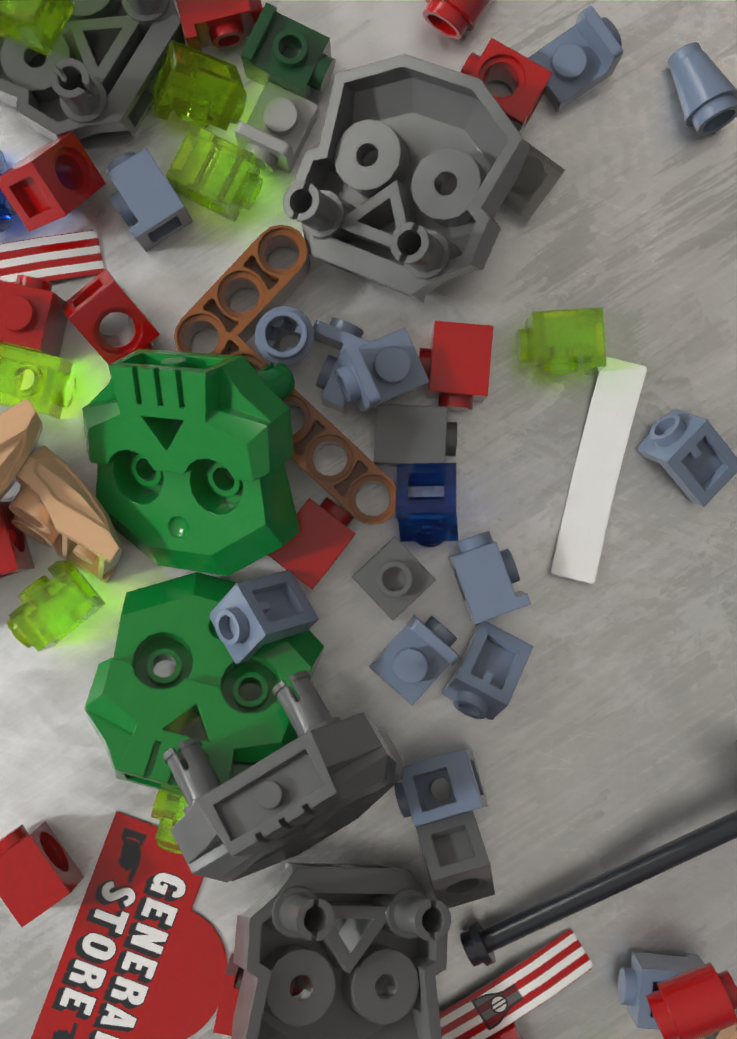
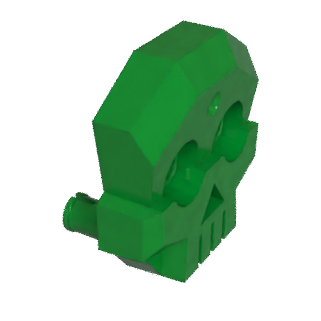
M138 349L108 365L111 375L108 385L88 405L83 407L82 411L87 453L90 463L97 464L96 498L108 513L115 530L159 566L230 576L283 547L300 533L284 464L285 461L294 456L290 407L282 401L292 394L295 387L294 376L288 367L282 363H278L274 367L273 362L256 372L244 356ZM225 469L229 471V473L234 478V481L228 477Z
M199 572L191 573L126 592L114 657L99 663L84 709L88 720L106 748L117 779L183 796L168 764L163 759L164 753L171 747L175 748L177 753L182 752L178 743L192 738L177 733L199 716L207 741L201 740L202 747L221 784L225 783L298 738L295 729L278 698H275L272 689L277 683L284 680L287 686L291 685L300 700L288 676L306 670L312 678L322 657L324 645L308 630L264 644L248 661L236 664L224 643L219 639L216 629L210 620V612L232 589L236 582ZM169 660L176 665L175 671L168 677L157 676L154 673V667L160 661ZM254 683L259 686L262 693L258 699L247 701L240 696L239 690L245 684Z

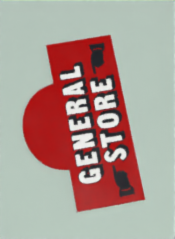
M116 811L31 1039H187L203 1028L218 1008L224 973L227 967L226 953L223 943L213 926L205 918L191 910L203 876L192 874L170 831Z

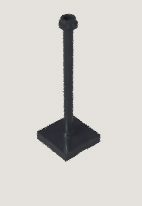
M737 810L483 929L478 921L468 924V930L460 933V939L469 961L474 967L482 963L489 966L496 962L495 950L736 839Z

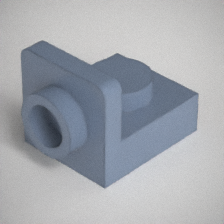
M590 5L580 12L573 27L528 57V59L553 72L544 94L557 112L613 74L623 55L622 41L615 25L608 18H601L594 7Z
M332 318L330 324L316 320L314 323V340L339 350V356L345 348L355 344L359 347L369 343V341L361 338L364 332L361 328L342 319ZM329 354L319 373L316 387L324 390L321 396L323 405L344 413L348 402L344 398L335 376V369L339 368L340 365L337 357Z
M405 327L358 347L355 344L345 348L337 358L340 367L335 369V376L339 388L348 403L356 400L361 413L429 383Z
M674 409L668 415L660 418L652 426L649 435L638 446V450L645 458L662 465L690 501L702 507H705L737 473V457L707 419L679 409Z
M291 570L236 583L210 612V620L216 629V633L236 664L248 661L262 645L306 632L319 620Z
M414 614L373 660L369 668L413 706L449 664L453 666L460 658L459 654L451 647L458 638L435 617L431 616L424 623Z
M487 621L479 623L455 674L447 682L442 692L443 696L454 701V707L469 717L493 720L508 706L534 646Z

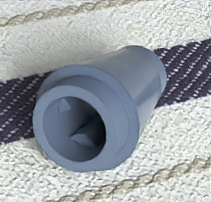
M689 43L670 56L668 65L671 69L687 126L695 127L699 135H707L725 127L737 117V89L706 52L702 50L699 43Z
M280 306L269 310L261 317L255 330V342L261 355L269 362H274V364L282 363L285 366L292 365L304 359L310 352L314 342V330L309 318L302 311L289 306ZM287 335L297 336L299 343L296 346H289L284 352L280 350V342L283 337Z

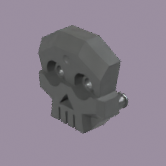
M0 0V102L16 108V111L29 127L53 141L74 131L78 139L96 133L128 131L135 136L147 116L146 112L148 109L151 110L159 97V91L163 90L171 77L170 73L175 71L187 51L181 20L173 0ZM106 53L101 63H99L96 54ZM38 54L47 55L46 61L42 66L30 67V62L34 56Z
M402 54L335 73L318 148L305 151L295 180L284 194L283 208L288 217L301 222L309 255L336 268L424 302L425 295L444 282L484 269L501 230L493 218L516 183L530 151V146L481 79ZM377 149L378 158L376 162L371 166L365 167V156L371 150ZM448 178H457V187L454 192L446 196L441 195L443 182ZM395 221L396 229L392 235L381 231Z
M303 670L288 676L300 700L291 685L287 686L284 680H281L272 689L275 698H278L298 738L225 783L221 784L199 737L189 738L178 743L182 751L180 753H177L175 748L171 747L164 753L163 759L168 764L187 805L183 809L185 815L170 831L192 874L226 883L229 881L233 882L301 854L358 819L403 778V760L386 731L378 730L373 720L364 712L341 720L340 717L332 718L311 681L309 672Z
M285 862V871L272 889L242 915H237L233 963L244 969L233 1016L231 1039H442L435 976L446 970L447 937L451 925V914L448 907L439 900H429L409 869L379 864ZM335 919H348L340 931L337 932L334 927ZM386 974L388 986L383 993L377 995L376 982L380 976ZM299 975H303L305 979L304 989L300 994L292 996L290 994L292 980Z

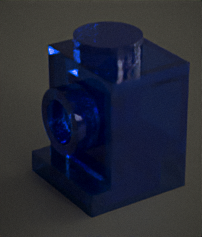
M457 463L397 464L395 515L396 519H398L400 541L416 542L423 547L429 548L439 546L444 541H458ZM444 486V497H412V487Z

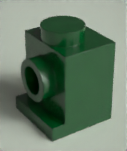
M267 2L240 54L247 78L265 86L268 80L309 101L315 89L320 92L324 91L330 81L336 59L331 57L329 37L278 13L277 7ZM286 47L299 53L294 58H287L282 54Z

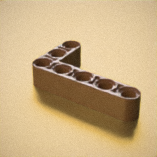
M286 225L272 226L262 232L181 318L174 334L177 350L179 352H192L191 341L193 336L202 329H214L218 332L219 340L216 348L209 354L244 356L250 365L257 370H261L268 363L246 343L255 334L256 326L261 317L269 310L280 307L308 276L311 263L306 240L302 234L293 227ZM278 247H291L299 253L296 263L288 269H275L268 264L269 256ZM245 287L253 288L259 293L258 302L250 311L241 313L230 309V298L238 289ZM294 388L292 394L282 401L287 406H295L301 409L305 418L301 429L292 435L294 456L291 459L358 521L363 524L377 525L390 519L397 510L399 503L398 489L392 479ZM330 444L343 448L348 457L345 468L340 473L332 476L323 475L318 472L314 462L318 450ZM370 483L383 486L390 498L386 511L376 516L364 514L356 504L358 491L361 487Z

